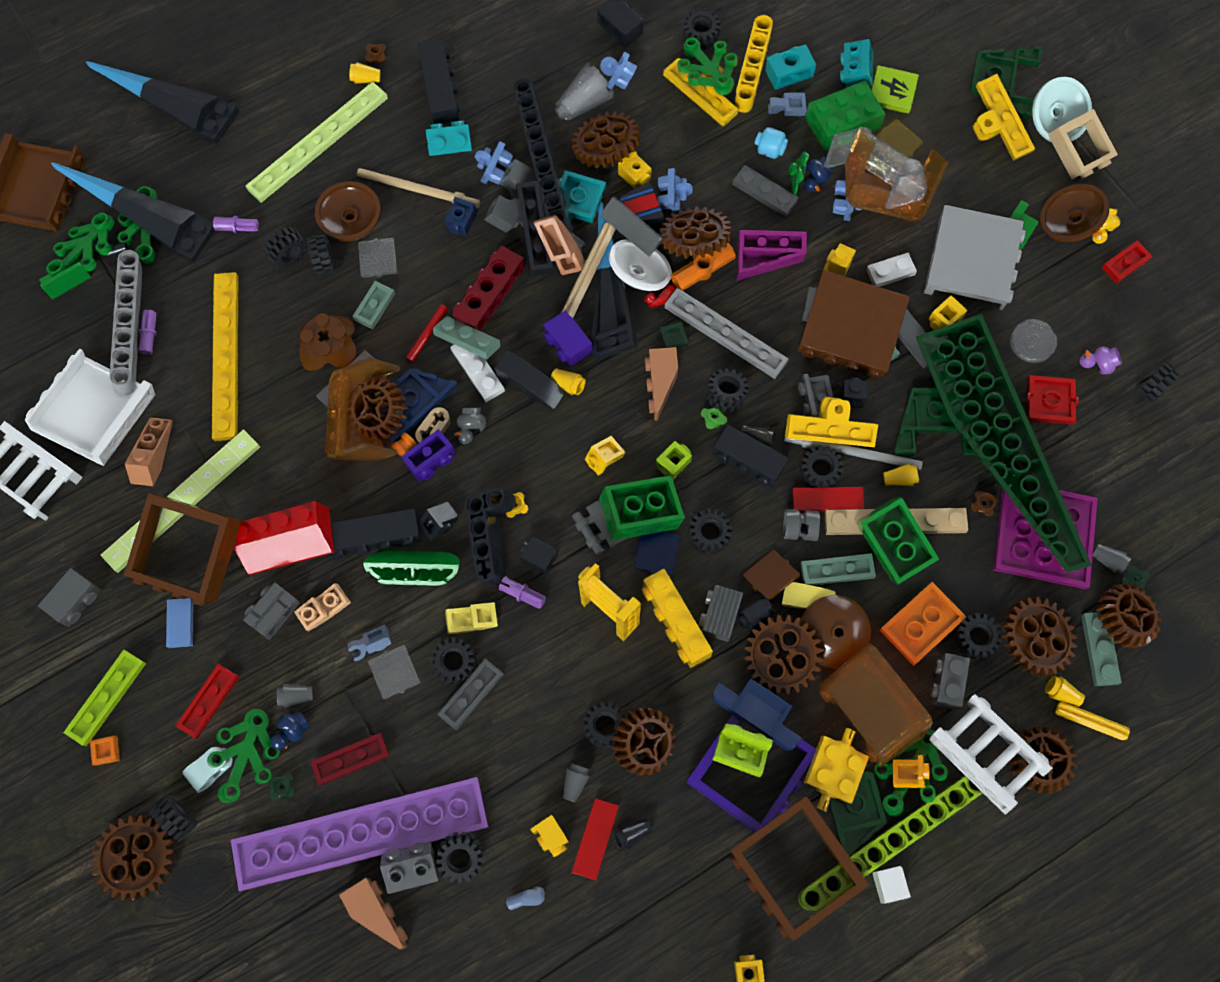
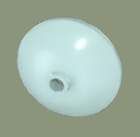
M1059 77L1048 81L1040 88L1033 103V120L1038 132L1051 142L1048 134L1092 110L1091 99L1086 88L1073 78ZM1082 126L1067 135L1071 141H1074L1084 133L1086 128Z

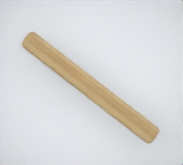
M608 222L603 224L562 312L566 310L572 318L616 230Z

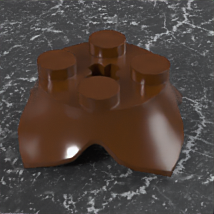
M320 313L301 327L298 334L300 340L299 357L305 370L317 371L322 369L327 363L343 368L350 365L356 359V346L351 339V336L355 333V327L350 319L339 315L327 316L324 313ZM325 337H329V340L322 341V339H324Z

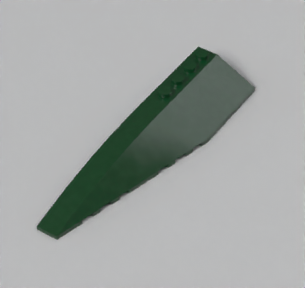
M982 314L916 336L949 419L1067 574L1091 566L1089 557Z

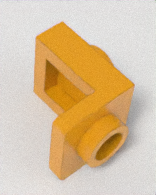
M918 755V760H893L894 787L925 788V779H930L929 763H924L923 755Z

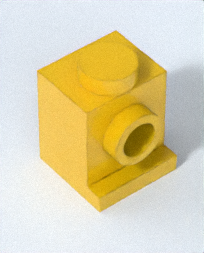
M635 151L629 153L630 158L624 157L622 163L618 162V174L634 189L649 183L652 168Z
M840 243L836 250H831L823 270L845 276L856 250Z
M950 296L932 312L929 318L930 326L933 330L962 321L967 309Z
M553 815L531 828L533 834L539 832L540 836L537 840L544 852L549 849L555 858L567 850L565 845L569 841Z
M755 954L739 956L740 961L734 962L736 982H765L762 960H755ZM746 969H751L753 971V977L751 979H746L744 977V972Z

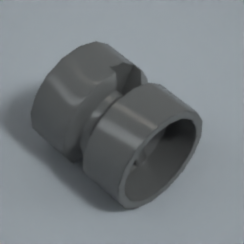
M785 509L783 539L797 540L799 537H802L804 541L818 540L820 528L819 511L805 510L804 513H800L797 509Z

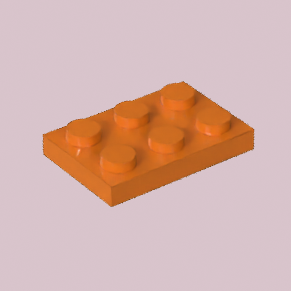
M931 582L888 621L880 631L914 666L960 624L966 616Z

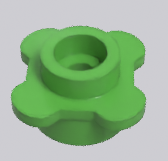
M714 405L713 408H704L701 411V416L705 418L708 429H714L727 423V417L723 415L721 407L716 409Z

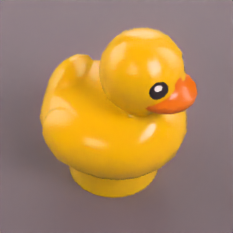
M1110 208L1106 222L1092 235L1095 243H1104L1108 238L1107 231H1113L1120 226L1121 222L1117 216L1118 209Z

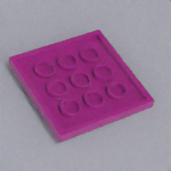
M1002 488L993 571L1081 589L1090 588L1092 565L1067 574ZM1059 490L1092 564L1098 498Z

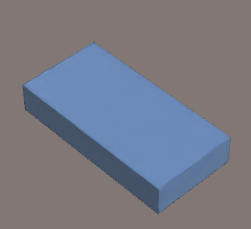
M192 598L167 600L166 647L193 646Z

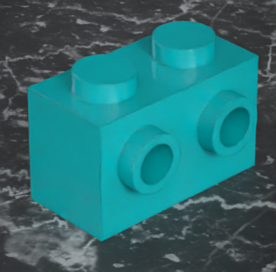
M870 39L844 43V52H841V63L844 65V70L840 71L841 82L845 83L847 88L866 80L869 87H873V50Z

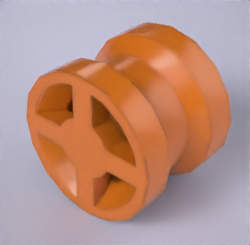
M406 432L401 435V439L398 442L395 441L391 444L400 456H403L418 445Z

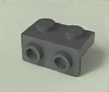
M803 374L801 382L798 383V390L800 396H804V416L819 417L822 399L824 397L834 398L829 376L809 378L808 374Z

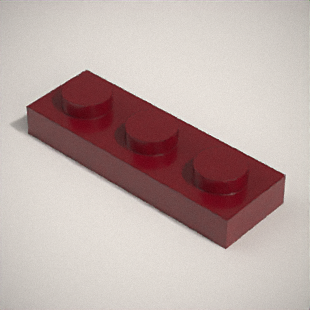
M378 733L313 760L311 765L317 783L321 786L390 757L382 733Z

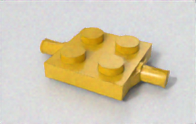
M845 728L841 741L821 736L804 780L805 784L815 788L821 794L816 808L823 812H826L831 798H837L852 804L869 756L856 751L851 746L854 734L856 733L852 729Z

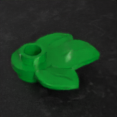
M802 152L799 159L791 162L788 174L791 175V189L794 195H797L798 185L804 180L806 162L809 158L807 152Z

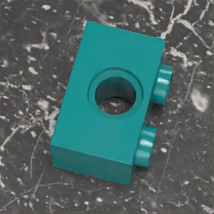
M805 44L767 57L765 71L774 89L777 90L812 78L816 63Z

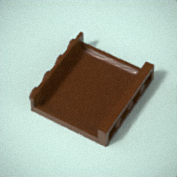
M5 133L0 143V221L58 232L60 225L64 221L67 206L71 203L74 188L78 184L56 170L51 163L81 172L85 166L86 158L80 149L74 146L73 151L70 152L18 142L13 134Z
M823 270L797 351L802 352V355L809 358H814L815 356L822 358L828 364L835 365L838 363L844 365L850 371L860 370L866 372L872 378H883L888 372L910 297Z

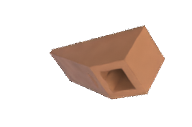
M676 347L649 349V357L645 358V370L650 371V378H647V392H652V399L648 400L649 413H654V421L659 419L677 379L678 361Z
M149 418L125 462L131 484L154 486L162 470L173 423L172 420Z
M365 878L339 894L352 919L398 949L407 947L405 943L408 939L403 928L401 926L397 927L392 919L395 917V913L389 903L384 904L380 896L383 894V891L376 880L372 881L371 878Z

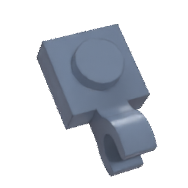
M784 93L783 98H770L768 113L776 114L784 111V116H805L807 112L805 93Z
M384 624L364 633L362 639L351 641L347 645L349 651L359 650L353 653L354 661H359L364 658L366 651L369 654L381 651L386 646L391 645V640Z

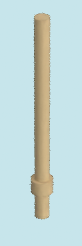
M361 168L357 171V176L444 199L452 203L454 202V197H458L474 203L477 209L480 206V200L466 197L465 194L460 192L451 193Z

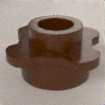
M368 44L366 46L367 55L365 59L367 62L381 64L385 61L384 51L386 46L384 44Z
M977 491L975 493V502L971 505L972 511H979L987 517L994 514L993 508L998 502L997 497L987 492Z

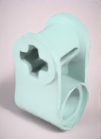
M210 748L183 771L182 774L198 793L211 786L233 764L234 757L224 761L222 765L216 768L208 765L207 757L212 752H221L225 748ZM213 755L211 758L212 762L218 764L216 763L218 761L217 755Z

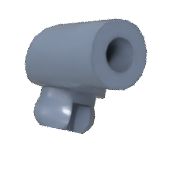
M537 886L508 897L506 899L507 907L513 910L521 906H538L545 899V891Z

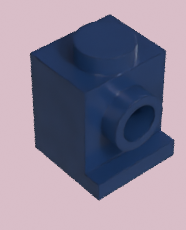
M454 197V202L445 218L446 228L454 234L460 233L467 236L477 216L476 207L472 202Z

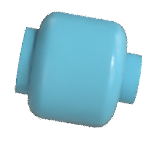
M767 127L763 133L759 132L755 140V145H758V153L773 159L778 158L779 155L783 156L788 143V139H785V133Z

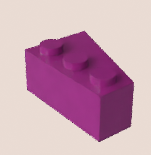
M740 230L737 247V281L803 262L806 255L807 232Z

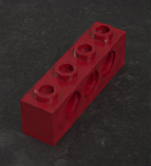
M502 245L498 251H494L486 268H482L479 271L476 282L467 288L464 299L461 303L458 302L453 309L454 319L481 331L525 269L524 257ZM497 271H504L502 274H495ZM485 288H492L490 291H483ZM473 305H480L479 308H471Z

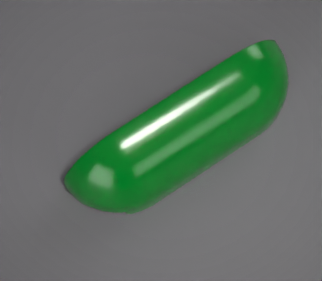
M389 550L371 554L363 563L366 572L369 571L382 584L438 586L446 584L447 581L457 574L460 561L457 556L447 552Z

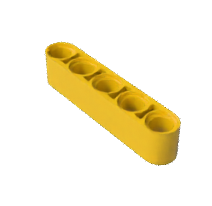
M760 15L754 21L736 89L735 106L742 113L749 112L752 109L773 26L772 19L767 15Z

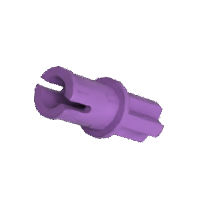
M215 216L213 227L215 231H233L234 233H238V231L255 232L259 229V222L257 219H239L238 216H233V218Z
M153 310L143 311L141 329H138L140 334L138 353L144 355L153 354L154 336L157 334L155 331L156 312Z
M507 576L502 579L501 582L508 584L510 587L500 584V591L516 597L518 602L522 600L538 609L544 605L546 597L528 588L527 584L522 585L509 579Z

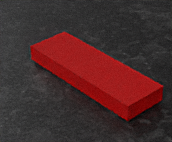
M863 487L792 489L793 509H797L800 512L805 510L825 512V510L864 509Z
M218 663L175 726L193 738L198 739L240 676Z
M595 798L572 873L596 881L619 806Z

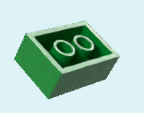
M865 80L808 103L805 119L823 150L826 151L880 129L885 112Z
M672 476L605 486L599 497L611 541L678 529L685 518Z
M902 497L893 498L856 521L857 526L885 572L895 584L902 583L939 560Z

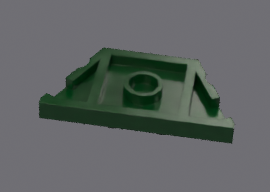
M863 772L852 804L837 798L830 799L829 807L838 841L848 856L887 824L874 773Z

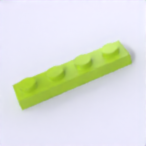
M123 650L63 733L87 747L90 740H92L146 663L128 651Z

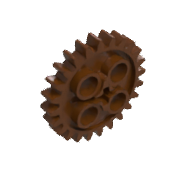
M615 111L612 115L606 112L605 116H601L599 113L596 119L590 117L591 122H583L584 127H577L578 133H574L575 139L571 140L574 154L577 160L580 159L581 164L586 163L588 167L594 164L595 168L603 164V167L606 168L608 163L615 166V161L618 160L622 163L623 157L630 158L629 152L636 151L635 146H639L638 140L641 137L636 120H632L631 115L625 117L624 112L618 116L617 111Z
M698 206L694 210L687 207L686 212L679 210L678 215L672 213L671 218H665L666 223H662V228L660 229V236L663 238L661 244H664V249H669L670 254L676 252V257L684 254V259H687L689 255H692L693 259H696L697 255L705 258L707 253L713 256L714 250L721 252V247H727V242H730V236H732L731 223L727 221V216H722V212L715 214V209L707 211V207L699 210Z
M1039 597L1027 598L1015 603V607L1008 609L1010 614L1004 616L1008 623L1001 625L1003 629L1007 630V633L1001 635V637L1008 640L1003 645V647H1010L1011 649L1008 657L1015 655L1014 664L1022 663V671L1030 669V675L1039 674L1042 677L1065 670L1064 666L1071 664L1069 658L1075 657L1071 650L1077 648V645L1072 643V640L1076 639L1077 636L1070 632L1075 626H1068L1067 624L1071 618H1064L1062 616L1064 609L1057 611V603L1049 604L1047 598L1041 601Z
M778 615L777 622L772 617H769V625L760 622L759 625L762 630L753 629L752 631L756 637L747 638L752 643V647H745V650L751 652V655L745 657V660L752 661L747 670L755 669L756 671L752 678L760 677L759 684L761 686L768 683L767 690L769 691L775 686L777 694H781L783 688H785L787 694H791L792 687L797 692H800V684L809 687L807 679L816 680L817 678L813 672L822 671L817 666V662H824V659L818 657V654L824 652V649L817 648V645L822 640H814L813 638L817 631L808 632L809 623L800 626L801 618H797L793 623L791 615L787 616L786 621L783 620L782 615ZM789 632L795 633L797 637L796 643L792 646L788 645L785 640ZM776 634H778L780 637V642L783 650H788L790 653L786 657L787 661L789 662V665L793 669V675H790L788 665L785 658L780 659L779 654L782 653V649L775 638ZM768 640L774 644V651L771 654H767L763 650V645ZM799 654L803 655L806 659V665L802 669L796 667L794 662L795 657ZM776 663L783 667V674L780 677H776L772 673V667Z
M140 815L138 819H136V816H129L128 822L120 818L118 822L119 827L116 824H110V833L101 832L105 838L104 841L95 842L100 849L91 853L98 856L97 860L90 863V865L98 866V869L92 875L101 876L96 884H106L103 892L109 893L112 891V898H118L121 895V900H128L130 896L132 900H139L140 894L142 897H149V889L152 892L159 891L157 883H167L163 875L173 873L167 867L168 865L176 864V861L170 859V855L177 853V851L169 848V846L175 843V840L166 839L169 834L166 830L162 831L160 824L155 825L154 818H149L146 821V816ZM146 836H148L150 839V844L148 848L144 850V848L142 847V841ZM123 840L125 846L123 851L119 853L117 845ZM137 854V859L131 861V856ZM149 862L151 871L148 875H145L143 867ZM124 866L125 875L120 879L118 877V870Z

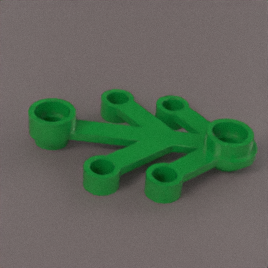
M688 38L684 43V53L687 57H695L701 65L690 64L688 59H681L677 63L678 71L680 73L689 72L688 83L691 86H710L719 95L729 94L734 87V80L731 74L737 65V55L734 53L725 55V68L721 74L718 68L723 55L727 52L726 42L717 41L714 44L715 53L711 62L702 52L700 42L696 38ZM700 74L710 75L712 78L700 77Z
M143 186L136 191L157 199V193L152 188ZM120 213L118 215L119 223L123 227L128 228L118 234V241L120 243L125 242L127 246L133 243V236L141 229V245L135 249V252L140 262H153L155 251L151 247V235L129 219L123 222L126 217Z
M99 213L93 217L91 224L71 228L68 231V235L72 240L58 242L53 247L54 252L59 257L67 256L62 261L60 259L51 261L46 267L47 272L52 277L67 269L82 252L83 259L80 262L82 267L86 271L95 269L97 263L93 259V241L98 236V243L95 248L100 255L104 256L111 252L112 247L107 240L108 232L114 225V219L106 213Z
M250 710L244 716L242 723L231 728H222L216 734L217 741L221 744H226L234 736L246 732L242 742L221 752H212L207 757L208 765L216 768L222 765L224 761L238 755L228 782L223 784L218 790V798L223 803L229 804L239 798L240 787L238 784L247 760H249L255 773L254 779L258 784H265L271 779L270 770L264 768L253 745L257 735L264 749L263 756L266 760H274L280 754V750H276L271 746V740L266 731L269 719L263 710ZM254 717H258L260 719V725H255L253 723ZM221 732L228 733L229 737L227 740L221 738ZM269 748L275 751L274 757L268 755ZM213 755L219 757L220 761L218 764L212 762L211 758ZM260 772H264L266 774V780H261L259 778ZM230 787L234 789L233 796L227 795V788Z
M924 729L917 734L915 740L901 744L892 741L887 744L886 750L889 757L896 759L902 753L917 750L913 758L906 760H918V755H923L925 760L928 754L933 766V778L937 781H944L948 776L947 768L941 763L938 755V748L932 742H924L925 738H931L936 731ZM892 747L899 749L896 753L890 752ZM877 763L874 768L876 776L879 779H887L893 774V763ZM880 768L887 769L884 774L878 772ZM941 769L944 771V774L938 776L935 774V771ZM925 779V788L920 789V796L924 802L930 803L935 800L936 792L934 787L930 785L929 780ZM896 787L893 794H889L884 798L883 807L889 816L897 817L903 813L904 803L902 799L908 788ZM929 790L933 794L930 797H925L923 793ZM891 800L898 802L894 807L888 805Z

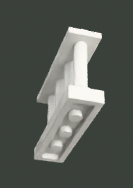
M4 421L0 426V430L5 433L4 440L0 444V459L12 445L15 446L19 443L23 447L20 449L21 453L1 474L0 489L26 508L23 511L33 519L39 516L46 521L49 517L39 511L63 482L66 483L68 480H71L77 485L83 477ZM36 455L40 458L37 461L39 464L15 492L6 487L5 485L27 459ZM52 467L57 470L54 474L56 475L55 478L32 504L22 498L46 469L50 470Z
M974 694L967 702V705L972 709L949 731H944L940 727L929 740L1006 815L1018 804L1014 800V794L1036 772L1045 776L1052 767L1043 754L1040 752L1036 753L991 710L990 704L984 698ZM980 716L990 728L969 749L963 750L956 743V738ZM999 734L1010 746L987 768H982L975 762V757ZM1019 753L1029 765L1007 787H1001L995 781V775Z

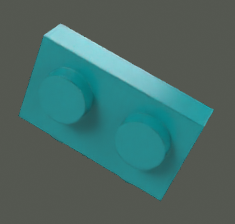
M464 121L451 122V127H443V124L430 125V129H426L429 156L472 151L469 125H464Z

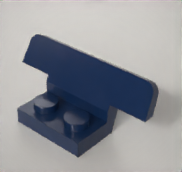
M752 679L749 680L740 695L718 683L712 694L714 702L788 751L793 750L802 739L782 725V722L793 706Z

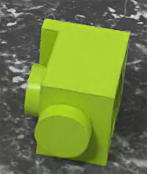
M674 441L656 459L655 467L665 476H672L674 481L691 462V451L684 444L679 445ZM676 459L679 463L675 465L672 460Z

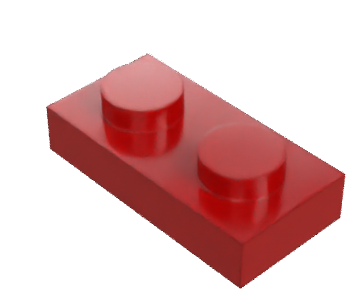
M1137 240L1106 262L1102 269L1117 284L1148 262L1152 255Z

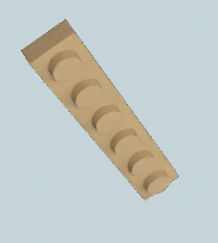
M966 508L909 509L924 534L967 533L968 531ZM875 509L825 510L826 535L862 534L856 521Z

